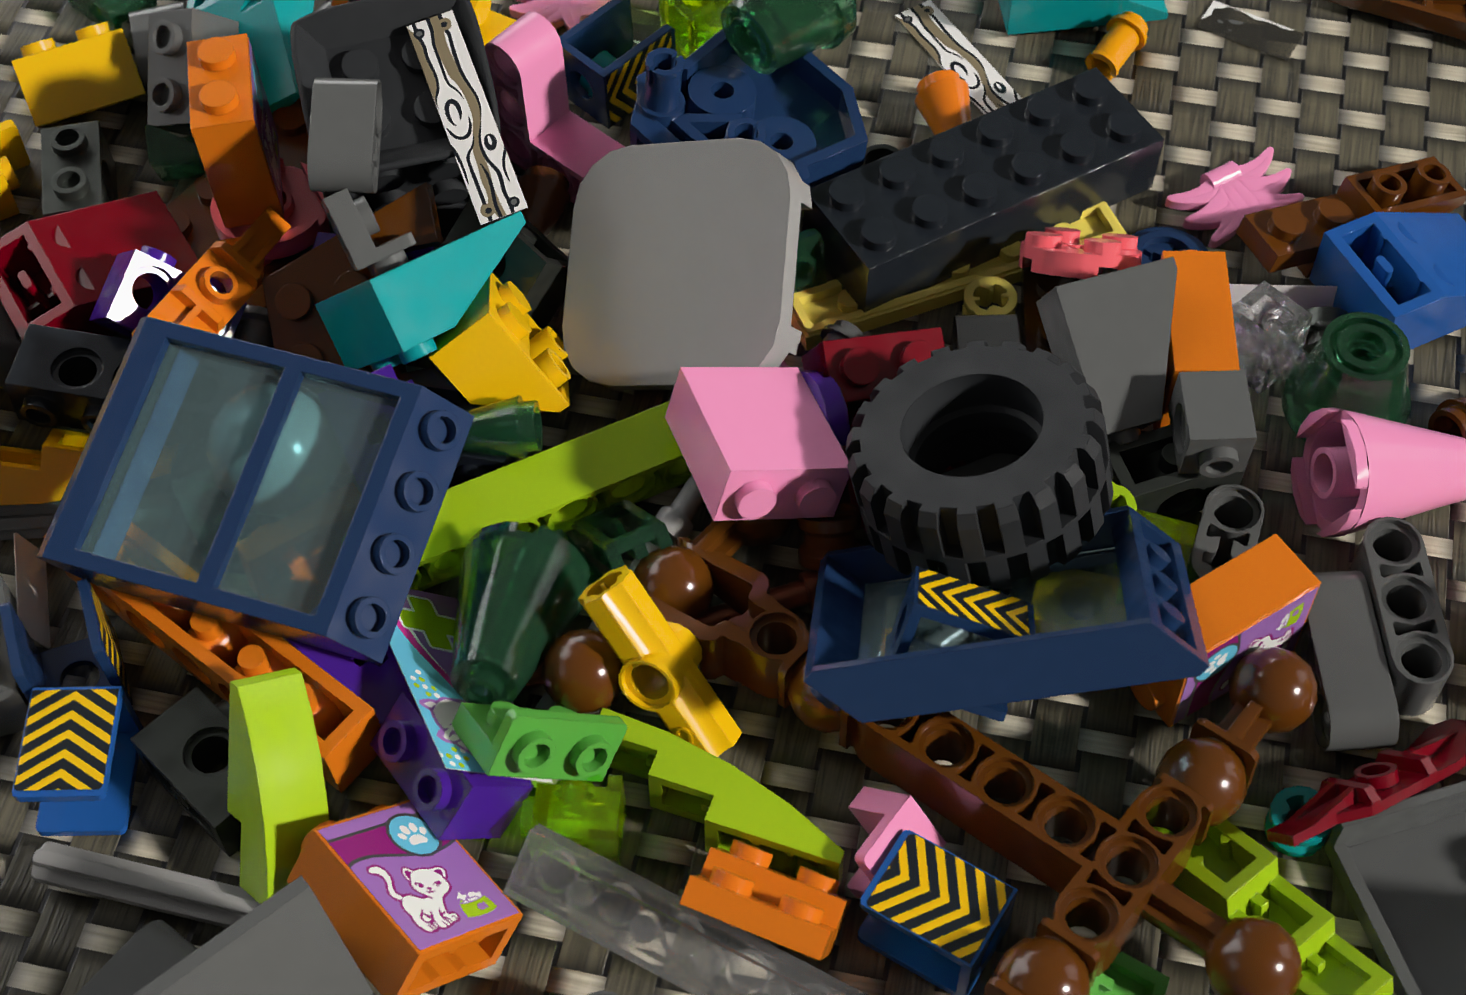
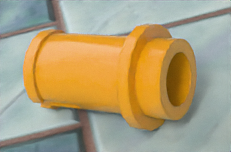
M1122 12L1121 14L1114 15L1108 21L1106 26L1107 33L1092 53H1089L1086 57L1085 64L1088 70L1096 67L1111 81L1118 75L1120 68L1132 52L1139 51L1147 43L1148 26L1145 20L1134 12Z

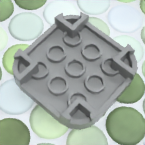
M729 138L631 145L610 151L593 164L579 185L572 218L562 330L564 350L568 354L573 369L592 383L614 391L634 395V390H673L680 367H780L788 353L796 356L802 332L791 327L800 214L801 210L812 209L810 186L802 181L793 163L761 141Z

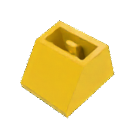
M103 22L76 30L75 33L78 41L57 47L53 38L20 47L23 57L11 62L36 127L46 126L146 95L122 28L111 31L108 22Z
M491 273L457 325L433 337L438 349L429 353V358L470 404L559 413L570 405L568 380L571 378V374L567 366L568 354L564 350L563 340L551 327L546 326L544 329H541L528 314L531 311V307L527 299L511 281L502 284Z

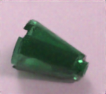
M504 521L483 527L469 539L460 563L450 681L454 690L467 703L492 705L496 701L512 703L543 663L545 654L553 641L564 635L582 611L583 606L578 598L588 586L590 578L589 566L577 548L556 532L540 527L537 535L516 530L519 522Z

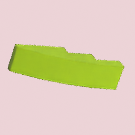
M602 708L600 715L619 716L628 727L610 767L648 779L651 807L703 823L705 851L709 852L711 847H720L729 851L733 839L773 854L770 868L796 878L800 866H804L842 882L845 851L791 804L732 764L678 736L610 709Z
M1225 820L1218 826H1209L1206 839L1200 846H1193L1186 867L1173 883L1181 892L1228 922L1235 917L1258 915L1279 923L1296 940L1302 960V978L1294 995L1393 994V976L1335 933V916L1279 875L1277 856L1228 820ZM1153 827L1164 834H1173L1170 830L1163 827Z

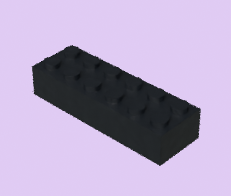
M1095 67L810 188L812 209L804 210L802 239L834 280L837 279L841 283L842 290L845 289L858 304L857 309H862L865 313L895 298L921 291L952 277L953 271L970 264L971 269L998 257L1000 249L1017 241L1025 240L1026 232H1044L1045 227H1054L1058 223L1071 224L1080 220L1084 210L1103 201L1110 207L1152 188L1165 139Z

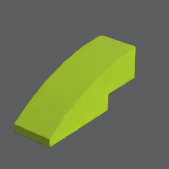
M295 667L230 681L227 811L241 822L240 887L259 904H262L289 884L287 879L301 853L300 846L303 839L314 827L329 821L322 759L313 714L302 672Z

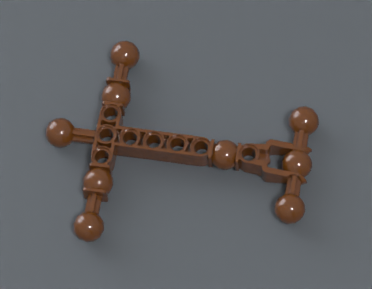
M793 519L713 521L694 540L677 536L676 546L659 547L641 558L634 570L635 576L666 621L678 623L689 629L696 636L702 647V659L698 668L706 679L715 680L725 675L764 697L778 699V704L785 709L791 705L795 715L805 726L823 733L839 732V745L845 749H848L850 746L854 747L858 758L866 766L1060 894L1054 905L1052 919L1043 917L1037 926L1035 937L1024 938L1004 953L994 972V976L985 985L984 995H1090V989L1094 984L1095 977H1098L1108 969L1144 920L1205 959L1210 986L1217 995H1294L1302 978V960L1296 940L1279 923L1258 915L1235 917L1228 922L1172 886L1186 867L1193 846H1200L1206 839L1209 826L1220 825L1233 816L1241 807L1259 761V753L1255 747L1266 733L1290 732L1305 722L1312 714L1317 703V683L1311 666L1295 652L1279 647L1259 648L1240 659L1229 678V696L1233 706L1218 726L1205 718H1199L1192 727L1190 738L1183 739L1168 749L1163 755L1156 769V777L1152 786H1149L1140 793L1120 820H1117L948 711L861 723L844 710L839 712L833 711L820 703L810 691L809 686L803 682L810 636L804 622L770 595V583L764 573L732 558L743 545L749 547L766 546L785 536ZM713 594L741 614V616L733 617L729 621L724 620L715 626H707L698 621L699 618L704 616L711 603ZM593 629L573 630L553 641L544 657L541 678L545 690L557 706H563L583 714L600 713L603 707L608 708L616 703L622 693L618 674L623 664L600 631ZM880 724H890V725L895 726V727L889 728V727H881V726H879V725H880ZM934 761H948L952 765H940ZM1004 798L1006 800L1011 801L1012 803L1000 804L998 802L993 801L992 799ZM1153 827H1163L1170 830L1173 834H1164ZM1051 837H1065L1071 840L1073 843H1059L1053 840ZM1113 876L1127 877L1136 884H1122L1116 881ZM1075 926L1085 927L1092 930L1097 936L1093 938L1082 937L1074 933L1070 928Z

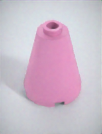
M1321 408L1311 412L1299 427L1296 438H1306L1303 457H1292L1291 461L1293 496L1299 515L1306 525L1317 524L1321 531L1316 534L1321 537L1345 536L1367 529L1370 523L1379 518L1395 517L1402 519L1466 500V439L1463 437L1340 408Z

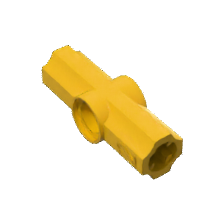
M626 565L608 571L603 577L587 586L578 600L623 664L618 678L619 686L627 699L643 710L656 712L670 733L716 757L733 747L742 731L698 668L702 659V647L696 636L684 626L665 620L638 578Z

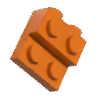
M733 839L729 851L720 847H711L701 874L690 875L679 904L821 961L831 955L851 903L850 899L836 894L841 881L804 866H800L795 878L769 867L774 856L773 854Z

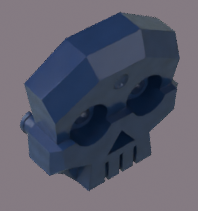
M728 23L685 60L682 55L676 57L677 51L674 49L657 48L652 50L645 59L646 71L637 76V99L630 121V146L729 138L757 140L791 161L802 181L809 185L810 188L857 169L864 163L868 137L853 87L796 40Z

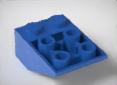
M1373 212L1324 232L1309 279L1315 286H1338L1332 307L1343 309L1350 314V327L1356 331L1357 339L1377 363L1466 327V221L1459 213Z

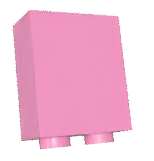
M680 367L665 418L713 521L834 517L850 476L847 467L849 462L798 367Z

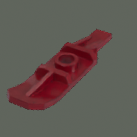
M1451 718L1428 726L1404 751L1384 749L1378 752L1374 763L1356 768L1354 776L1350 779L1344 780L1329 777L1323 780L1319 792L1288 820L1266 830L1268 841L1295 847L1337 824L1374 816L1460 771L1466 766V721Z

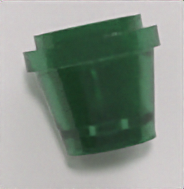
M732 0L721 13V23L728 42L741 60L761 74H771L775 70L818 49L836 48L852 36L857 24L856 0Z
M1353 312L1334 319L1327 326L1324 334L1311 352L1301 357L1292 366L1287 375L1282 391L1281 403L1284 416L1293 431L1297 434L1300 425L1307 416L1321 408H1340L1406 424L1411 410V396L1407 386L1410 345L1404 332L1392 321L1373 313Z

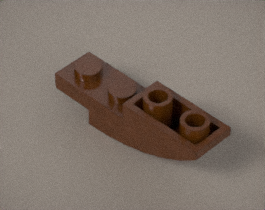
M1432 156L1346 176L1336 194L1244 215L1236 233L1268 273L1297 267L1305 278H1309L1324 232L1373 212L1450 213L1464 204L1466 201V191L1452 177L1447 167Z

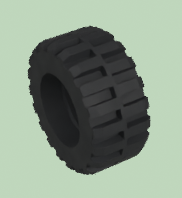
M986 341L967 342V348L950 351L949 346L933 350L931 351V358L919 363L914 358L900 366L897 371V377L893 380L885 377L871 392V402L864 401L852 421L853 428L847 436L846 455L849 462L847 467L863 525H865L868 539L875 551L885 556L886 563L907 576L912 571L914 572L917 566L977 586H991L993 591L1012 589L1013 581L1026 577L1032 583L1048 576L1051 572V565L1058 561L1065 565L1082 551L1081 540L1090 542L1104 523L1103 516L1111 507L1114 493L1112 479L1114 477L1101 401L1095 389L1086 383L1085 376L1067 362L1060 364V358L1038 347L1032 353L1028 352L1021 343L1003 341L1002 346H988ZM1008 453L1022 456L1004 468L983 475L953 477L939 474L949 466L977 455Z

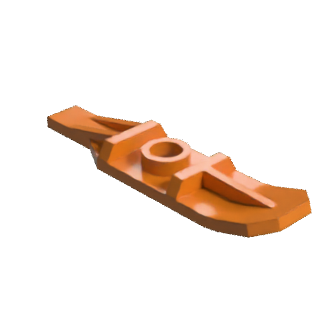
M269 206L242 236L215 241L147 316L218 334L262 284L265 256L290 229L291 225ZM210 278L220 281L227 293L222 294L214 290L210 284Z

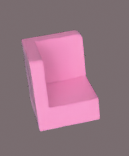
M864 786L848 806L869 836L855 854V862L860 868L848 882L847 887L856 898L861 899V896L897 839L905 830H911L942 848L945 846L946 842L911 795Z

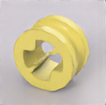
M996 276L977 278L969 283L964 291L962 315L1015 314L1017 292L1013 285L1005 279ZM992 302H994V303L1000 305V307H999V306H996V305H992V306H990L987 310L982 309V308L979 307V305H980V306H983V307H987V306H989Z

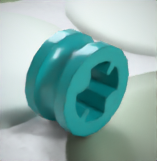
M1297 785L1287 787L1277 793L1265 817V833L1266 830L1284 822L1290 810L1298 811L1318 791L1310 787ZM1332 828L1295 847L1272 841L1269 842L1276 850L1287 856L1298 858L1312 856L1322 848Z

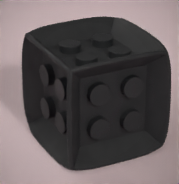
M358 0L327 7L294 21L290 29L292 58L308 136L312 89L315 77L379 79L381 81L383 114L376 193H350L352 200L364 196L374 213L427 182L433 187L442 237L447 236L469 201L470 195L407 26L450 10L453 11L500 133V119L494 84L480 27L471 1ZM323 192V197L326 198L337 192Z

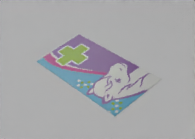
M410 589L389 645L445 768L486 774L456 734L452 721L461 702L492 705L496 701L514 703L462 599ZM510 777L524 780L553 783L552 779Z

